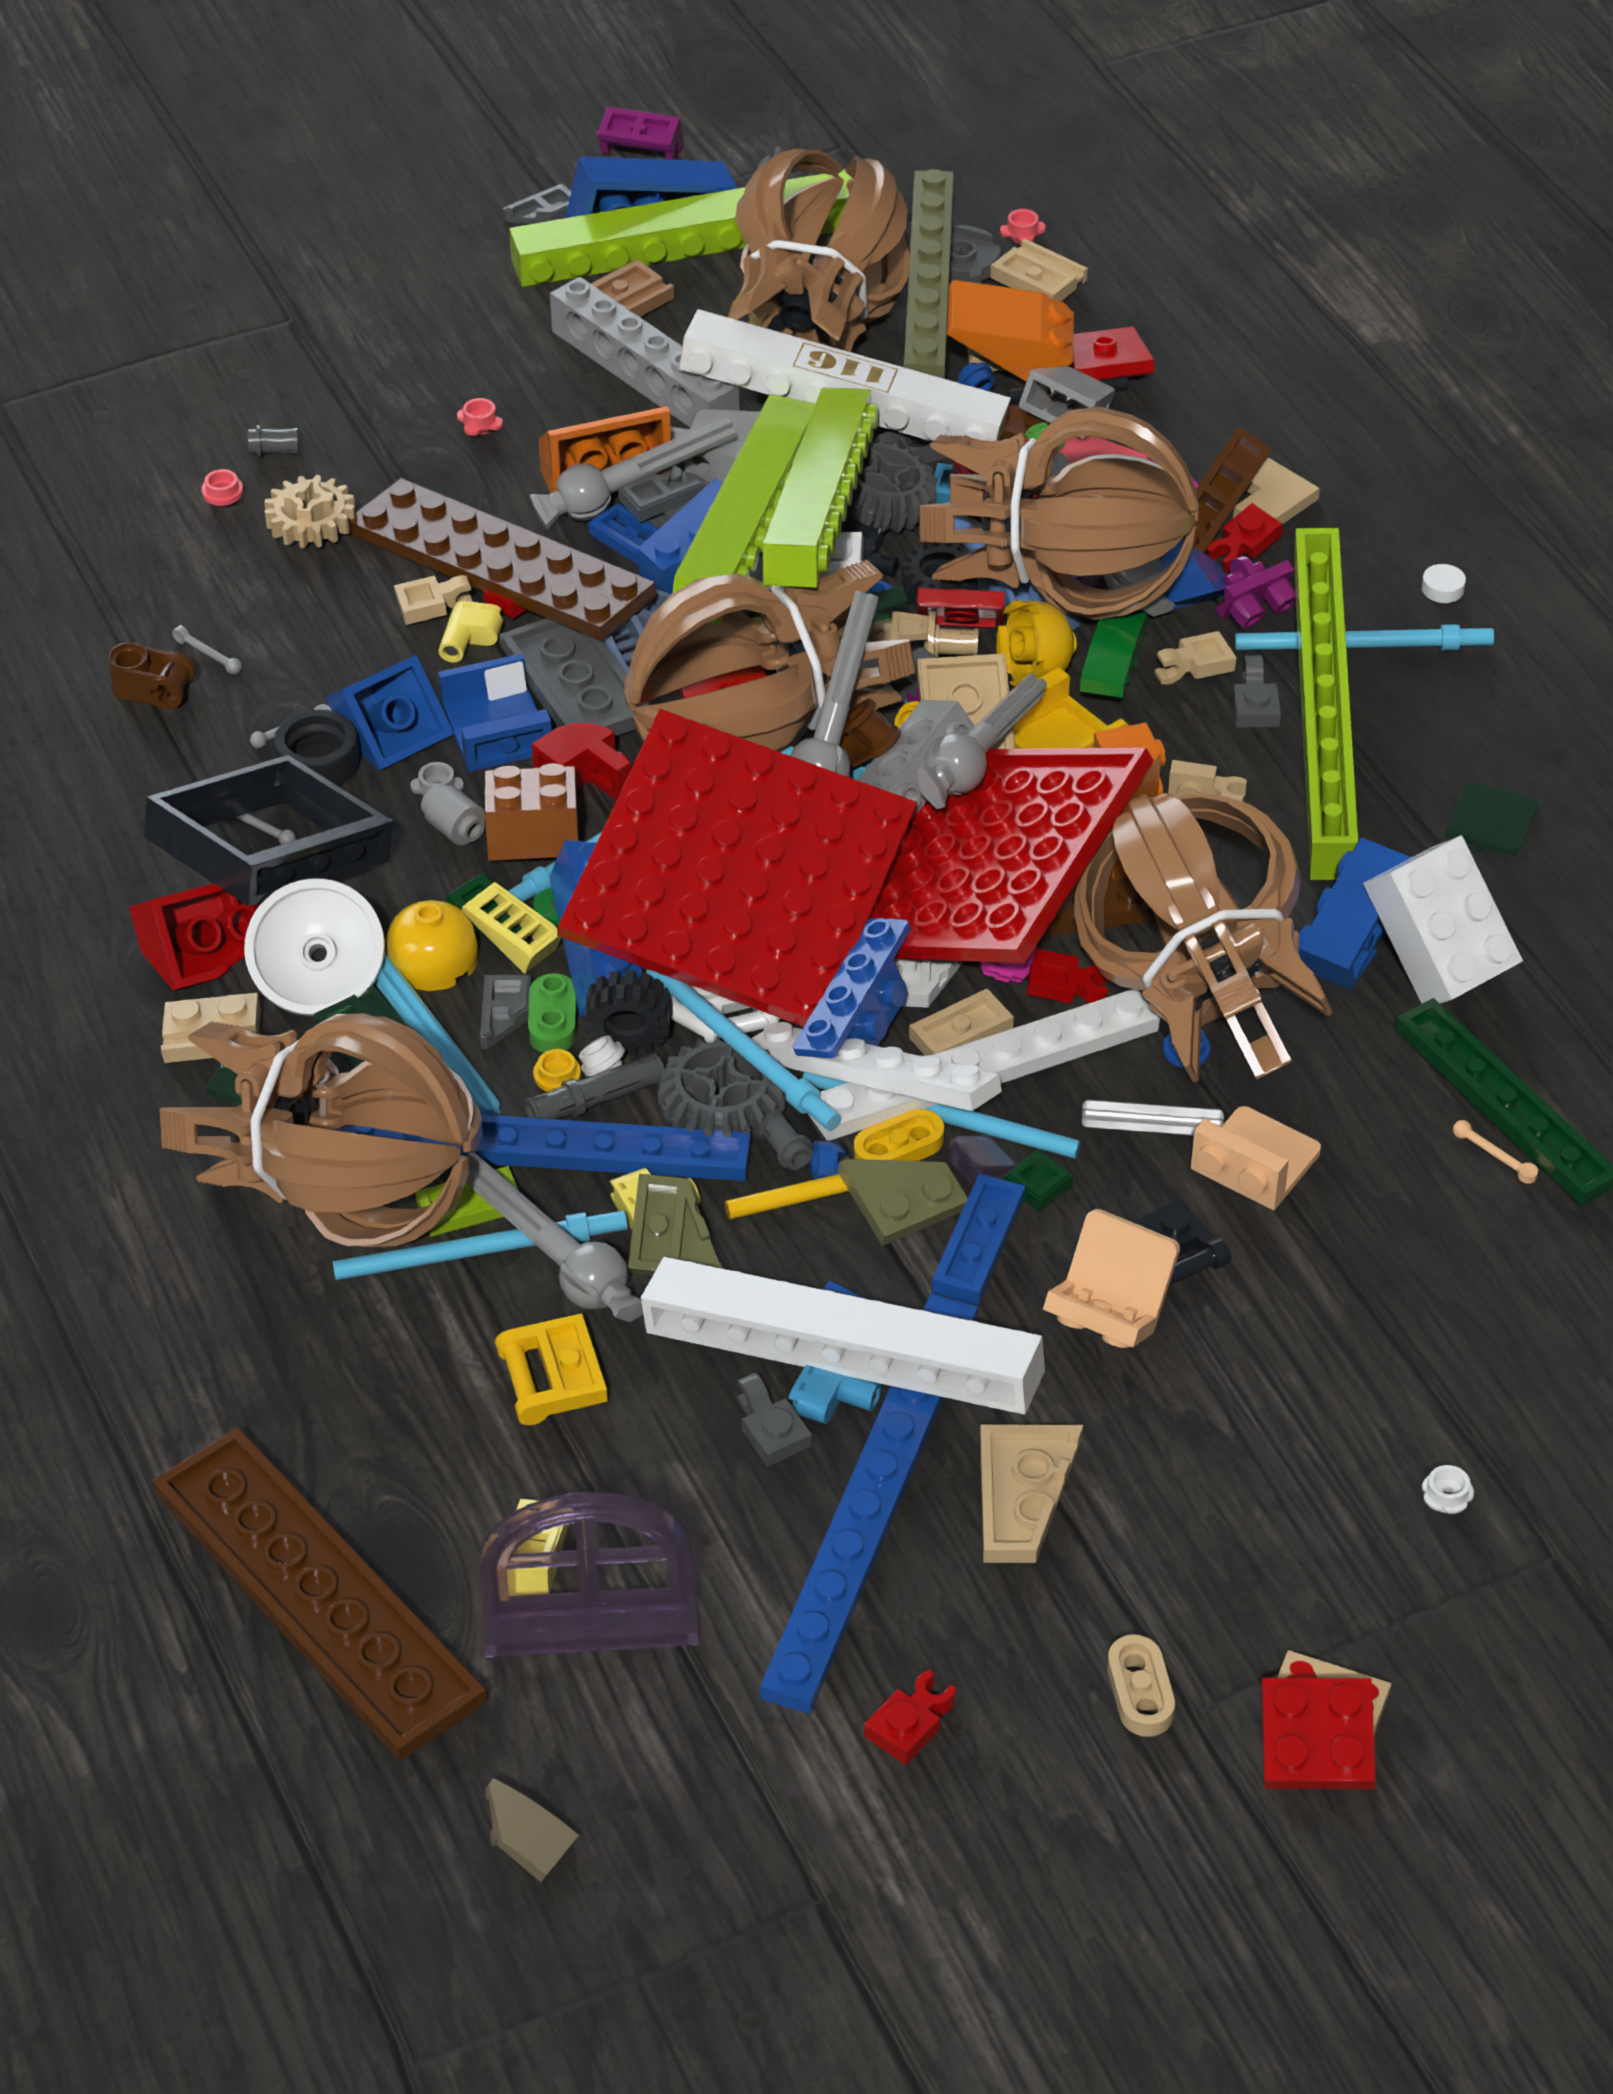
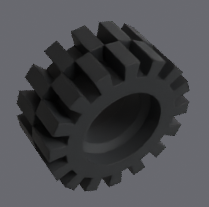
M932 542L925 543L924 550L916 546L913 548L912 554L907 553L905 562L903 561L902 596L905 597V602L908 606L914 604V610L918 612V588L978 591L977 577L961 581L932 579V575L941 565L971 551L966 548L960 552V545L953 543L951 548L946 547V543L939 542V547H933Z
M626 970L625 977H620L618 971L610 972L609 980L603 975L596 980V985H590L586 996L584 1028L586 1033L589 1032V1039L593 1042L600 1037L609 1035L614 1042H620L624 1049H629L630 1055H638V1048L640 1047L646 1053L652 1051L653 1043L660 1046L664 1043V1037H668L670 1027L671 998H669L670 992L667 987L662 989V982L657 978L650 983V974L644 972L641 973L639 978L634 977V970ZM619 1011H633V1012H637V1013H639V1014H635V1015H625V1014H621V1013H618V1012H619Z

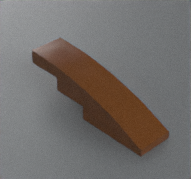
M1239 426L1196 488L1197 502L1199 503V520L1195 522L1197 533L1194 548L1204 553L1273 450Z

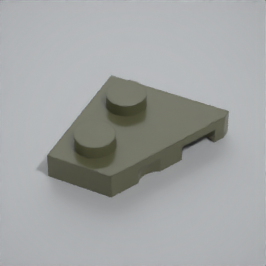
M845 1159L839 1162L837 1172L882 1246L961 1213L968 1199L946 1162Z
M639 1174L628 1273L653 1276L663 1257L691 1261L723 1269L711 1243L704 1218L697 1207L696 1198L688 1178Z

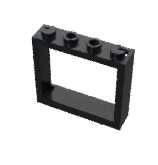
M286 755L147 796L144 837L245 905L251 906L263 902L273 892L296 881L305 879L331 880L389 861L393 820L290 755ZM282 768V775H276V769ZM284 803L326 831L247 856L204 827Z

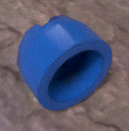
M814 1141L811 1159L813 1179L839 1174L837 1172L839 1166L838 1158L847 1156L846 1150L835 1142Z

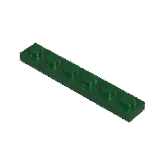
M1432 998L1397 1017L1395 1030L1582 1207L1613 1190V1164L1437 1000Z

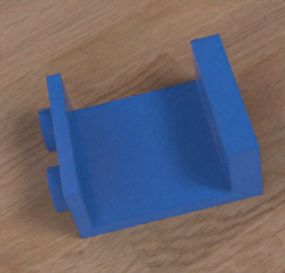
M523 654L438 672L441 705L454 732V738L468 772L533 758L532 743L552 731L551 720L547 710L537 711L528 687L526 692L492 701L488 699L484 672L496 667L522 662L526 680L525 658Z

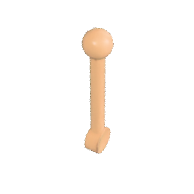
M1459 1120L1454 1124L1453 1133L1457 1138L1469 1139L1517 1171L1521 1182L1529 1184L1536 1181L1538 1168L1534 1164H1522L1474 1132L1468 1121Z

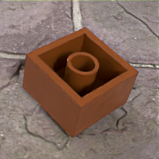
M551 763L545 764L540 768L519 769L515 766H501L495 770L485 771V821L488 861L558 857L565 840L578 841L575 766L564 767L561 764Z

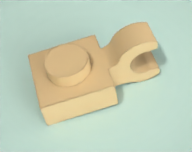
M434 575L394 585L396 600L406 625L447 615L446 606L453 609L457 602H473L470 593L467 592L471 590V586L465 575L455 576L441 583L437 582Z
M1217 631L1180 639L1178 649L1166 648L1157 652V657L1164 668L1155 669L1154 673L1161 684L1168 685L1175 683L1189 671L1195 679L1235 671L1237 658L1221 633Z
M1173 760L1170 769L1168 794L1177 797L1205 793L1228 796L1243 802L1246 795L1247 780L1236 776H1216L1217 766Z

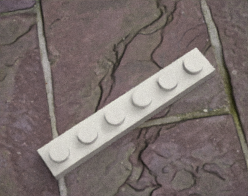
M787 1022L771 1023L764 1028L763 1032L751 1038L762 1049H769L770 1055L776 1061H779L783 1067L969 1111L975 1110L1002 1092L1000 1074L979 1070L978 1066L972 1064L957 1065L944 1062L937 1056H918L905 1053L897 1047L883 1048L865 1044V1041L862 1039H846L834 1058L797 1056L792 1046L802 1029L794 1028Z

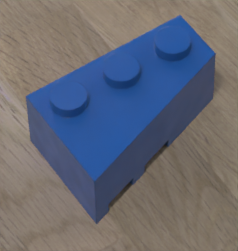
M717 478L710 482L638 547L639 576L655 582L656 589L672 594L674 576L723 484Z
M1362 837L1353 852L1347 851L1344 854L1338 867L1337 875L1339 877L1332 889L1327 887L1320 896L1316 911L1318 914L1311 926L1306 924L1299 933L1301 960L1314 972L1315 976L1348 990L1353 989L1376 957L1377 949L1374 947L1382 934L1388 936L1363 883L1411 857Z

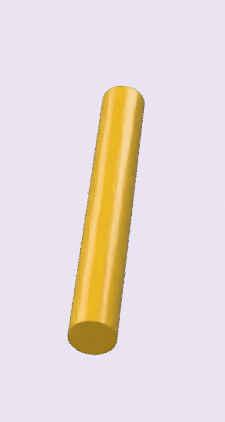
M835 1174L726 1200L725 1209L728 1219L731 1220L848 1192L849 1190L840 1175Z

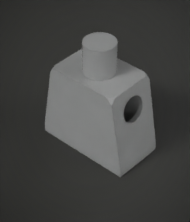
M1067 366L1031 369L1018 407L1051 423L1072 410L1092 407L1109 409L1115 389ZM1049 387H1050V390H1051V392H1052L1050 395H1048V388H1049Z
M702 409L698 411L690 429L671 426V440L727 416L730 417L737 433L736 438L684 460L685 472L700 476L709 482L717 478L723 483L760 412Z

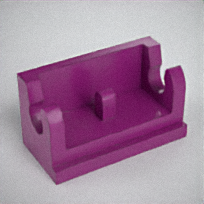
M607 106L597 133L601 152L607 155H611L610 143L665 152L666 159L676 160L675 153L681 154L683 149L680 117Z

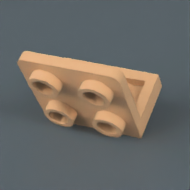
M1241 1106L1234 1111L1222 1127L1205 1118L1194 1130L1191 1169L1274 1211L1319 1157L1321 1145L1318 1141L1250 1107Z
M1094 1209L1086 1215L1067 1279L1048 1291L1043 1310L1057 1315V1320L1068 1327L1077 1329L1086 1327L1102 1334V1339L1108 1344L1121 1348L1134 1347L1154 1333L1180 1252V1246L1172 1238L1104 1210Z

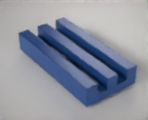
M619 503L588 522L590 535L637 565L638 547L658 530L657 527L646 520L639 522L627 508Z

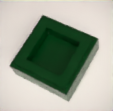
M1038 1149L1005 1175L1006 1181L1025 1186L1024 1201L1039 1212L1073 1186V1174Z

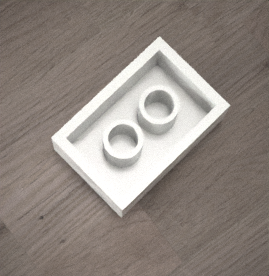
M1462 835L1437 844L1363 883L1421 1004L1432 998L1439 1003L1450 1001L1523 962Z

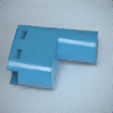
M805 1365L788 1399L793 1400L792 1407L799 1416L827 1424L839 1402L872 1412L878 1404L882 1384Z

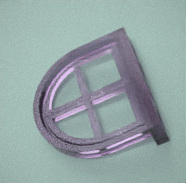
M585 1492L554 1496L526 1505L505 1517L490 1531L482 1545L480 1553V1583L484 1612L486 1657L699 1645L694 1544L686 1527L671 1513L655 1504L613 1493ZM594 1522L618 1524L635 1529L652 1538L659 1546L596 1549ZM575 1523L577 1550L513 1554L521 1544L536 1534L557 1526ZM668 1560L670 1587L599 1591L597 1564ZM578 1565L580 1592L509 1596L507 1569Z

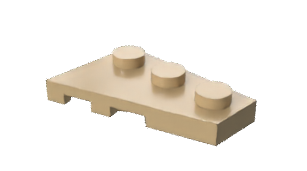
M980 1425L983 1563H1036L1081 1443L1083 1425Z

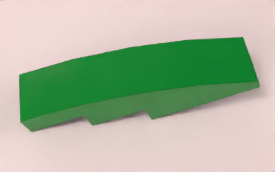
M1139 609L1127 615L1099 619L1081 675L1080 692L1123 698L1127 682H1130L1133 667L1137 665L1150 614Z

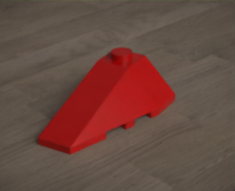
M213 883L151 899L128 908L142 954L173 991L216 979L245 957L244 945L247 928L255 911L262 902L247 906Z

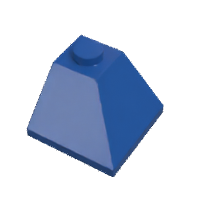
M417 655L325 697L333 712L340 713L352 721L358 735L359 752L377 771L454 734Z

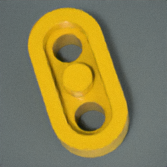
M913 1109L870 1126L859 1132L855 1137L854 1159L919 1161L934 1155L942 1148L944 1143L943 1120L933 1111Z

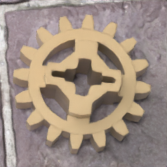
M316 475L310 480H306L303 476H298V483L296 484L284 481L283 490H271V499H265L264 510L266 527L271 529L272 537L278 538L283 536L285 545L299 541L300 548H305L309 543H315L317 547H322V540L325 539L334 543L337 542V533L348 534L350 532L349 520L355 518L356 512L354 496L348 493V486L342 485L337 487L336 479L334 478L329 479L326 483L321 482L320 475Z

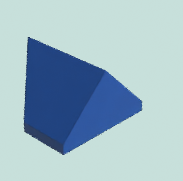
M1180 540L1160 560L1163 570L1174 562L1184 544L1183 540ZM1193 547L1185 568L1162 595L1175 604L1173 610L1225 596L1224 590L1227 587L1224 583L1226 575L1215 560Z

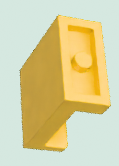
M1057 667L1037 679L1044 678L1047 687L1043 690L1045 695L1013 726L1015 749L1093 748L1095 732L1129 726V724L1123 719H1119L1107 726L1069 696L1070 675Z

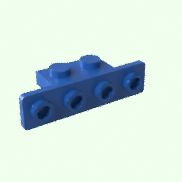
M871 918L867 921L858 942L850 949L824 992V996L818 1002L794 1042L792 1048L797 1056L834 1058L845 1040L853 1038L862 1039L865 1041V1044L879 1045L908 995L906 984L902 980L894 962V957L911 930L907 920Z

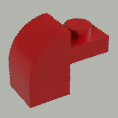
M592 723L564 725L532 743L533 768H540L545 764L551 763L561 764L564 767L575 766L576 789L590 781L615 801H617L632 768L631 762L623 753L615 751L614 732L601 725Z

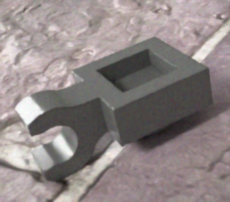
M1262 655L1245 656L1243 684H1233L1232 699L1236 727H1280L1281 711L1277 683L1264 684Z
M752 1373L737 1380L738 1386L743 1391L742 1394L737 1396V1400L744 1412L749 1415L742 1418V1432L767 1467L812 1446L811 1432L786 1398L772 1404L767 1389L757 1373Z

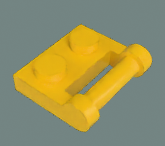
M582 1313L509 1329L496 1337L495 1345L499 1357L506 1360L518 1399L515 1404V1410L521 1424L527 1426L536 1425L545 1420L548 1415L608 1402L607 1388ZM536 1348L539 1350L551 1390L538 1393L536 1392L525 1357L527 1350Z

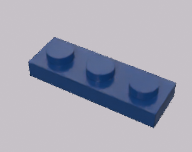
M978 1174L932 1279L933 1293L976 1305L980 1304L1025 1199L1024 1185Z

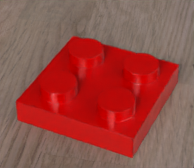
M1262 1678L1264 1789H1375L1372 1678Z

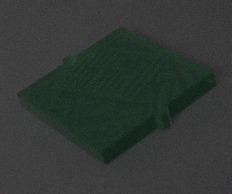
M1468 781L1446 830L1445 837L1453 839L1462 835L1466 843L1477 846L1478 850L1486 848L1517 857L1538 808L1539 800L1508 792V789L1505 787L1497 789Z

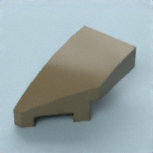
M493 1778L485 1789L486 1800H489L493 1827L490 1831L491 1845L501 1848L541 1882L577 1839L579 1834L530 1798Z

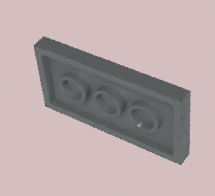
M549 618L500 634L501 648L507 656L523 654L525 658L526 683L558 727L573 723H592L612 730L614 736L636 729L632 718L635 715V711H629L624 695L627 673L603 641ZM647 702V703H645V704H643V705H641V706H646V705H650V704Z

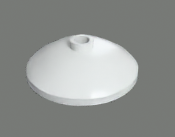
M305 879L285 885L273 892L255 911L245 936V960L253 982L270 1002L294 1014L323 1016L348 1008L361 999L372 987L380 973L384 960V933L376 912L369 902L357 891L333 880ZM316 949H325L327 956L324 960L320 962L311 960V955Z

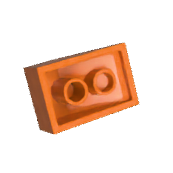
M953 280L949 284L947 335L1027 382L1031 369L1068 367L1073 362L1074 312L1064 302L1053 300L1042 292Z

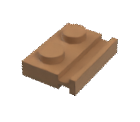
M638 259L591 283L639 317L674 299V286L672 284L665 285L660 275Z

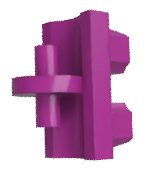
M1245 556L1233 559L1230 563V574L1224 577V583L1227 586L1224 590V602L1218 604L1215 611L1221 619L1232 615L1245 630L1256 625L1264 617L1266 611L1259 602L1266 600L1275 614H1281L1291 609L1296 598L1295 590L1289 579L1295 569L1288 560L1265 570L1263 563L1260 561L1253 564Z

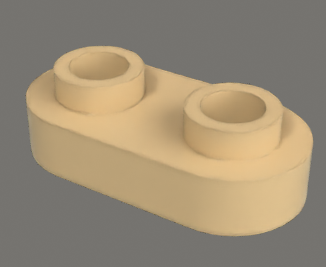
M1127 1635L1119 1638L1110 1647L1107 1671L1120 1719L1123 1725L1134 1734L1145 1737L1159 1735L1171 1726L1175 1708V1699L1161 1650L1153 1640L1145 1636ZM1134 1666L1141 1670L1131 1672L1127 1668ZM1150 1711L1154 1715H1143L1139 1712Z

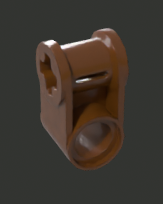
M127 642L113 647L108 655L111 688L113 694L122 700L156 705L163 709H174L183 700L185 685L190 684L196 676L195 664L190 658L178 652H167Z
M870 698L862 701L848 712L839 746L843 747L848 754L851 763L850 770L871 758L875 759L884 754L901 734V730L897 726H890L875 710L876 703Z

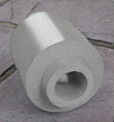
M437 784L431 787L424 795L421 802V810L425 814L426 821L456 845H466L477 840L482 835L486 823L485 810L455 786Z

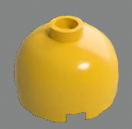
M1013 601L1006 606L1003 614L1010 615L1006 625L998 626L997 654H1005L1007 674H1011L1013 681L1009 683L1012 686H1016L1030 673H1034L1036 679L1057 667L1065 671L1077 646L1076 636L1065 614L1052 604L1042 601Z
M427 900L405 907L395 916L386 935V953L413 989L424 991L449 989L457 985L456 978L462 976L467 970L468 976L471 975L479 959L478 944L472 922L458 907L448 902Z

